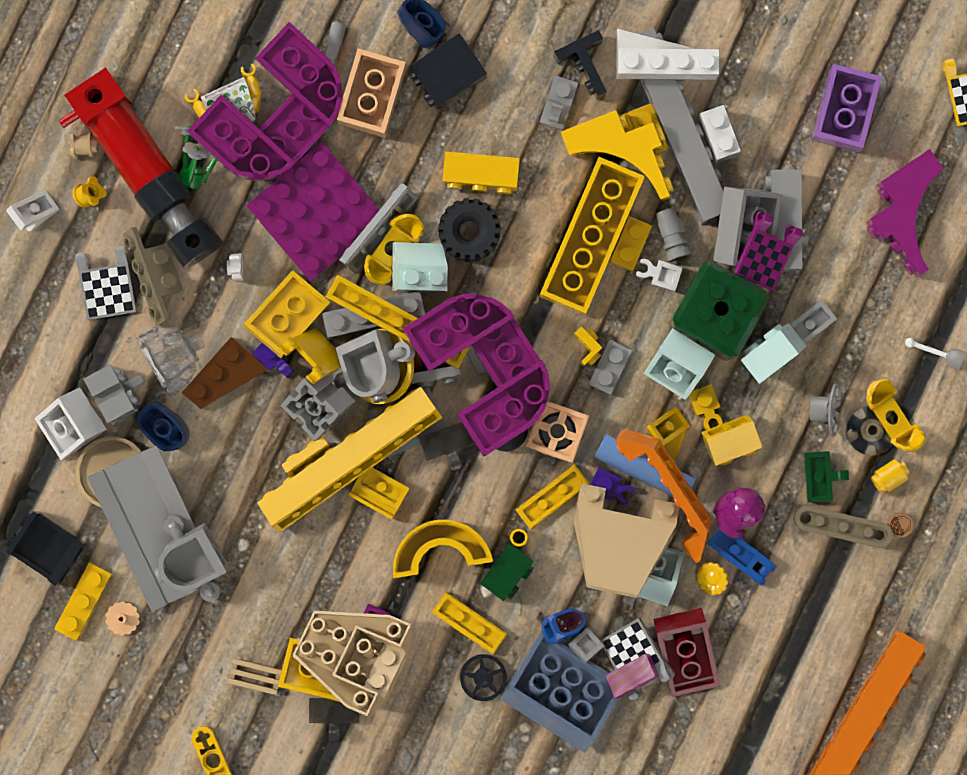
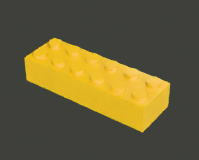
M601 157L598 158L539 297L583 316L586 315L645 176Z

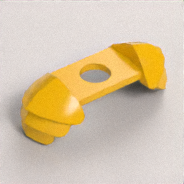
M402 214L394 218L389 223L391 225L390 229L372 255H367L364 269L365 275L371 283L385 285L392 279L393 255L386 254V243L389 241L403 243L419 242L420 237L423 235L424 225L417 216Z
M889 379L874 381L867 389L866 398L870 410L874 411L890 436L892 444L899 450L906 452L916 451L921 448L926 440L925 434L920 430L918 424L910 425L894 400L893 396L897 393V390L893 387V383ZM888 411H893L897 414L898 421L896 424L892 425L887 422L886 413Z

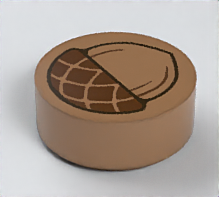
M895 513L888 519L887 525L891 528L894 537H906L913 530V521L905 513Z

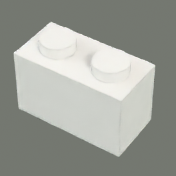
M724 105L700 113L698 120L712 153L714 164L738 156L741 150Z

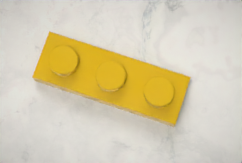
M89 562L54 630L77 641L112 573Z

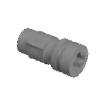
M675 208L658 212L656 217L662 239L665 242L663 247L664 251H667L666 257L668 262L679 261L691 256L690 247L686 246L688 241L683 237L685 230L681 218H678Z

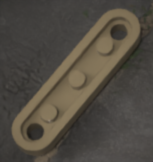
M812 506L798 508L793 517L795 525L800 530L872 547H886L893 538L892 530L887 524ZM805 513L810 516L808 523L802 521V515ZM878 530L883 533L881 540L875 538V532Z

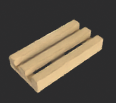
M234 658L228 683L277 695L282 670ZM241 665L276 674V678L237 670V667ZM235 675L271 683L274 686L270 688L234 678Z

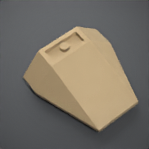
M314 611L292 656L345 707L370 717L387 701L409 655L413 625L391 615Z

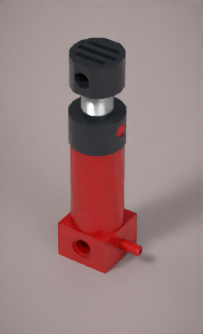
M106 67L64 94L74 110L59 120L61 126L66 128L80 118L82 123L92 132L134 194V198L139 206L147 214L150 222L162 219L168 225L174 236L167 242V245L183 269L201 262L221 247L223 241L208 219L194 220L195 218H193L185 205L192 197V193L186 188L177 171L173 169L131 107V102ZM102 96L100 102L94 103L97 97ZM194 239H200L197 247L190 248V244Z

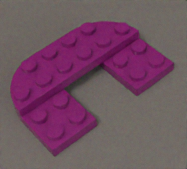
M290 22L255 57V60L292 93L270 118L258 129L223 95H220L187 130V133L213 155L225 169L247 180H269L279 177L290 170L333 124L341 106V80L334 64Z
M477 294L458 295L443 302L402 328L428 371L433 370L471 345L494 381L497 389L457 414L483 457L527 430L544 412L550 391V381L546 366L520 329L512 312L498 300Z

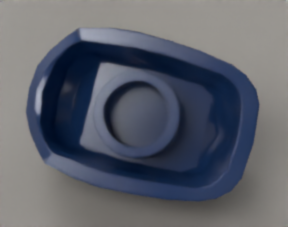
M405 0L400 5L397 14L406 31L422 48L431 49L438 46L444 38L447 24L443 17L425 0Z
M158 401L149 403L137 416L138 427L163 452L180 449L190 438V430L183 419Z

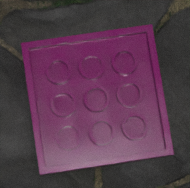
M323 142L318 144L290 170L281 175L246 205L310 282L344 254L345 250L352 245L379 212L378 207Z

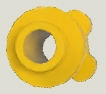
M94 176L89 177L86 184H78L73 189V199L80 207L95 206L99 203V199L107 194L106 189L100 186L98 179Z

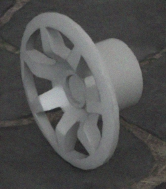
M834 383L830 397L812 396L810 402V420L828 422L831 437L836 436L839 428V422L834 420H840V413L835 411V408L841 405V389L838 383Z

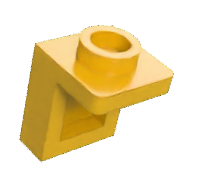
M581 326L574 333V336L590 352L581 361V364L585 366L589 363L592 366L602 356L599 353L602 347L596 342L598 336L589 327L585 330Z

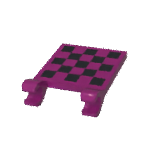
M759 211L755 216L753 231L734 270V274L774 291L794 245L801 239L803 231L789 225L785 229L784 241L765 232L772 224L773 216Z

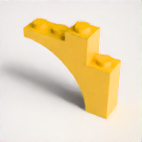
M614 110L561 131L570 156L602 153L625 159L647 176L661 200L664 201L672 198L670 191L674 190L670 177H665L662 171L665 163L661 153L656 154L655 152L664 148L662 141L666 140L661 126L657 127L652 122L627 132L626 129L629 128V124L625 114L620 115L619 111Z

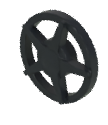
M479 654L468 659L460 673V683L464 692L477 701L495 699L502 693L507 682L506 670L501 661L488 654ZM480 658V668L475 673L465 672L467 666L472 661ZM483 658L495 661L500 666V669L491 671L485 668ZM502 672L503 682L497 691L492 684L493 676ZM464 675L474 679L476 686L473 693L466 688ZM489 687L495 693L489 697L475 696L480 688Z

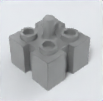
M108 365L84 378L89 391L95 398L108 424L116 425L140 412L138 407L141 404L140 399L135 391L132 390L145 383L141 374L129 380L123 369L120 370L119 367Z
M330 374L321 378L315 384H312L305 377L295 388V391L280 405L294 420L298 417L304 423L302 428L314 441L331 429L341 418L340 416L355 402L342 387L338 388L335 384H332L335 379Z

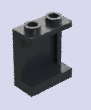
M460 33L410 65L412 71L409 74L416 87L422 86L426 92L423 94L424 99L430 107L435 106L437 110L441 109L443 104L475 83H481L487 79L486 71Z
M33 511L31 514L28 512L20 523L22 528L17 535L14 533L6 544L8 550L6 553L14 556L47 578V581L53 585L60 586L87 543L40 512Z

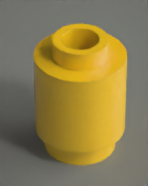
M893 459L876 470L871 480L881 494L886 491L889 493L908 480L907 474L910 472L902 460L898 462L896 459Z

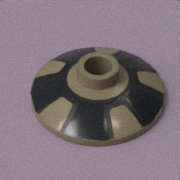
M869 406L856 410L850 416L846 425V436L850 445L857 452L873 456L881 454L892 445L891 438ZM887 412V413H886V420H887V422H888L889 424L894 425L895 422H894L893 418H892L891 415ZM870 426L876 427L877 432L875 435L869 434L868 428Z

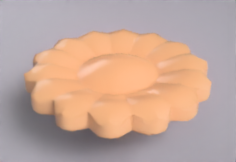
M125 601L114 603L113 606L108 608L109 612L105 614L107 618L105 623L108 625V629L120 636L131 634L140 623L138 619L140 614L137 612V608Z

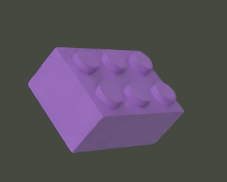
M833 64L829 69L811 140L859 153L865 144L882 76Z

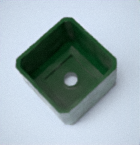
M713 261L703 263L697 270L668 322L670 330L673 328L683 333L687 338L700 346H704L708 351L724 361L734 359L740 354L768 304V293ZM723 302L728 306V313L725 316H719L715 313L714 306L716 303Z

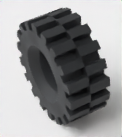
M463 198L462 201L457 200L453 202V205L445 209L444 214L440 218L438 231L441 244L446 252L458 261L463 260L470 263V261H481L482 258L488 257L495 250L500 239L501 228L499 218L494 209L489 207V204L486 202L482 203L479 199L475 198L474 200ZM467 221H472L479 227V235L473 240H466L460 235V227Z

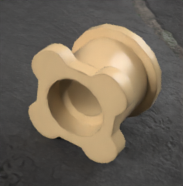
M70 133L71 157L74 159H78V155L93 157L94 152H98V141L93 137L92 133L81 136Z

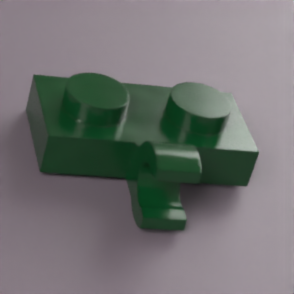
M830 451L804 453L807 503L833 501L832 481L849 480V470L831 471Z

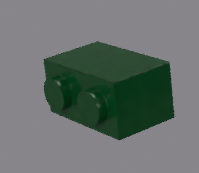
M509 543L479 584L503 602L506 598L511 600L519 590V587L516 586L521 578L526 580L533 571L534 567L531 566L533 560Z

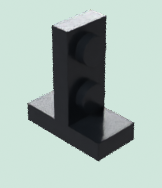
M599 30L554 51L553 55L557 64L576 57L574 64L579 74L584 73L587 79L584 82L590 96L595 95L596 100L606 96L607 91L587 50L602 44L603 37Z

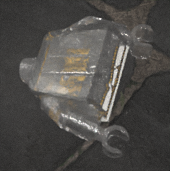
M154 327L139 334V338L128 337L126 343H130L133 340L136 342V346L129 351L138 352L142 350L162 387L168 388L167 390L159 391L156 394V398L164 393L167 395V401L163 405L170 403L173 398L172 395L176 396L187 387L196 372L195 364L199 361L196 352L205 347L202 337L197 334L188 339L183 330L175 331L173 328Z

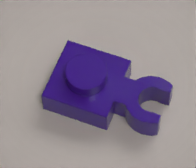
M599 467L590 483L592 486L606 488L605 499L610 501L612 496L615 495L622 504L629 503L628 500L622 497L623 491L628 490L632 493L635 491L629 485H618L620 477Z

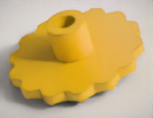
M711 561L704 563L698 568V573L696 574L698 578L697 583L706 594L715 596L716 594H722L727 589L726 585L729 583L727 580L728 574L725 573V569L720 567L718 563L714 564Z

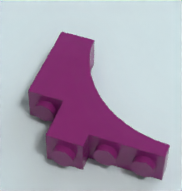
M930 149L877 185L879 188L877 192L880 198L885 203L889 202L890 206L867 221L869 225L867 230L872 238H878L882 242L889 237L891 240L889 242L890 247L897 255L900 253L905 261L903 263L905 269L910 275L914 274L916 278L929 270L917 244L916 215L918 206L927 186L938 173L944 170Z

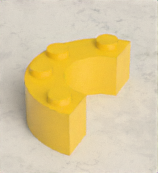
M434 520L416 527L402 540L394 557L393 578L419 574V563L423 555L430 548L438 545H449L458 549L465 557L468 566L493 562L487 544L472 528L457 521Z

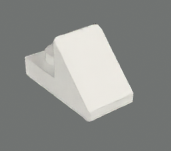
M43 190L11 205L6 211L20 231L25 228L28 231H32L60 209L47 191Z

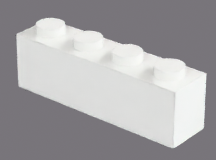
M617 29V79L716 80L719 75V49H695Z

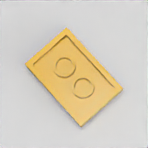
M292 270L249 317L243 327L282 358L284 354L280 351L279 347L285 343L286 338H293L305 333L330 305V301Z

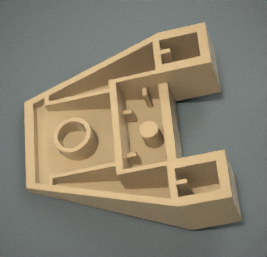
M581 483L573 521L587 588L637 598L672 540L677 525L679 507L676 503L655 499L649 519L602 509L606 488Z

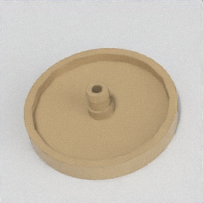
M113 436L103 437L90 443L80 454L75 471L76 482L83 496L92 504L101 507L87 477L142 452L141 449L127 439Z

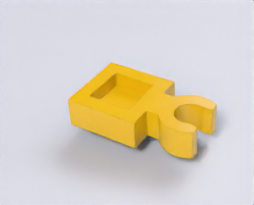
M712 384L692 391L689 399L696 416L704 415V429H710L708 425L710 419H715L718 425L723 424L721 417L714 412V409L720 408Z

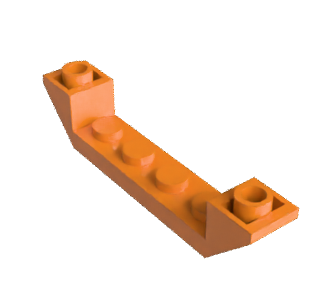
M627 429L622 430L616 439L619 452L625 455L628 461L646 453L649 464L655 467L660 474L662 484L669 488L676 505L683 509L689 525L695 528L687 532L683 541V547L686 554L692 557L695 563L700 562L712 524L711 517L659 438Z

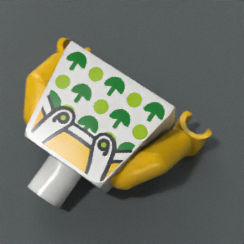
M251 64L253 71L247 74L242 66V78L204 96H201L196 89H193L196 93V98L190 100L185 95V100L193 106L194 111L200 117L220 95H223L246 118L253 122L256 120L255 114L260 110L262 92L256 77V67L254 64Z

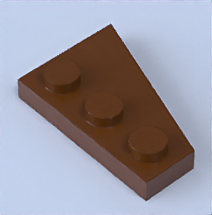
M230 337L181 393L199 409H203L260 374L267 372L268 369Z

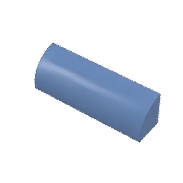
M607 434L604 435L593 458L673 497L669 488L662 484L660 474L656 468L649 464L646 454L628 461L625 455L619 452L616 439ZM681 472L692 488L696 479Z

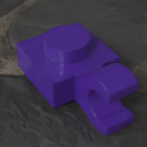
M263 343L252 352L269 371L276 366L287 379L295 372L283 360L287 355L280 358Z

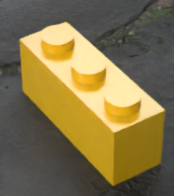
M445 151L442 182L443 185H447V188L452 190H462V186L472 187V191L487 192L488 188L497 189L496 193L511 194L512 191H517L520 158Z

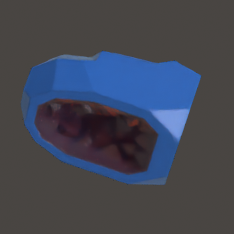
M567 609L546 617L541 622L542 632L547 642L556 644L580 633L583 630L586 618L577 609Z

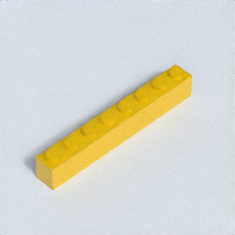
M421 386L418 389H413L397 404L388 406L380 416L367 421L359 431L346 436L342 443L336 447L329 448L321 458L315 462L308 463L300 473L287 478L283 485L276 490L267 492L263 499L257 503L271 526L281 533L443 416Z

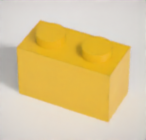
M748 414L701 432L709 456L716 466L728 465L733 462V459L740 456H751L758 449L762 448L754 422Z

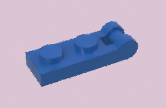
M717 529L707 542L709 547L760 586L765 584L767 581L765 578L770 572L773 573L777 568L774 563L741 538H731L720 529ZM758 561L763 566L758 572H755L752 567Z

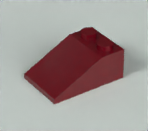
M702 608L653 619L661 654L675 673V676L668 680L672 697L721 686Z

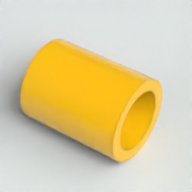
M515 529L511 532L510 541L513 545L523 546L527 542L528 536L524 530ZM518 531L522 532L525 536L524 541L520 544L513 541V534Z

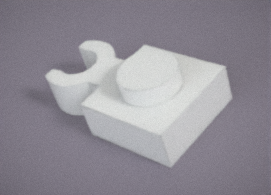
M241 253L231 254L229 256L230 260H227V274L232 275L234 281H244L243 255Z
M647 259L640 260V263L646 265L648 270L646 273L637 271V277L642 279L652 277L651 285L675 292L682 267L660 260L657 267H655Z

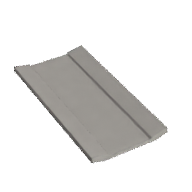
M157 445L87 477L151 612L201 588L199 586L189 591L175 590L165 582L161 584L155 575V570L158 569L159 558L165 546L174 539L173 536H169L164 531L166 519L171 515L181 516L185 522L183 534L196 528ZM217 577V578H215V579H213V580L219 582V581H220V578Z

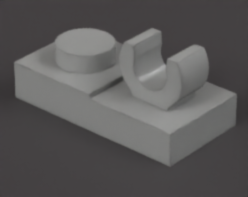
M554 76L539 124L563 131L578 86L577 82Z

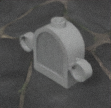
M371 331L336 347L342 369L334 373L333 378L335 380L333 382L336 387L349 388L358 396L372 397L373 403L385 401L388 399L387 395L395 389L399 381L400 367L398 361L410 362L413 360L415 349L409 342H398L393 346L388 331Z
M179 515L169 516L164 522V531L169 536H173L174 539L165 546L159 558L158 569L155 570L158 581L161 584L165 582L169 587L179 591H189L201 586V597L208 602L215 601L221 593V587L213 579L227 572L229 568L227 561L206 523L183 534L185 527L183 518Z

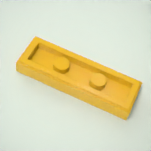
M574 464L515 510L526 525L532 529L579 493L581 483L589 485V482Z
M447 592L444 593L432 611L437 617L493 655L507 636V633Z

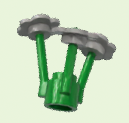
M190 125L186 127L175 126V129H181V134L185 135L183 167L180 174L186 187L200 189L201 183H207L208 176L218 160L213 156L205 172L202 173L203 169L196 166L197 160L207 158L210 153L201 144L190 142L191 135L187 133V130L191 127ZM189 157L192 158L191 165H188Z

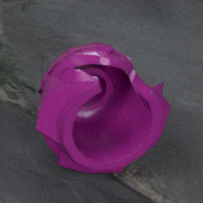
M738 487L734 491L725 492L717 500L713 509L718 529L731 538H745V528L753 527L763 520L766 505L759 493L749 488Z

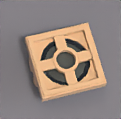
M547 401L544 412L533 424L525 447L573 463L589 416Z

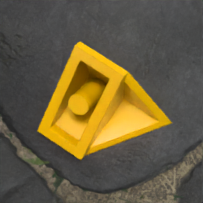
M675 406L644 429L649 436L660 439L675 462L686 430L690 425Z

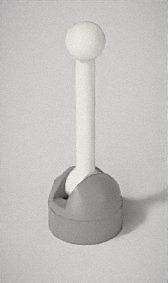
M907 338L905 341V345L909 348L916 347L945 357L948 366L956 370L960 369L966 353L959 349H952L945 353L917 343L913 338Z

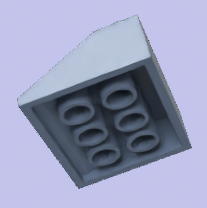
M541 631L510 680L500 700L585 753L594 743L618 698H614L606 678L609 672L590 660L584 664L571 648L561 642L550 644L546 641Z

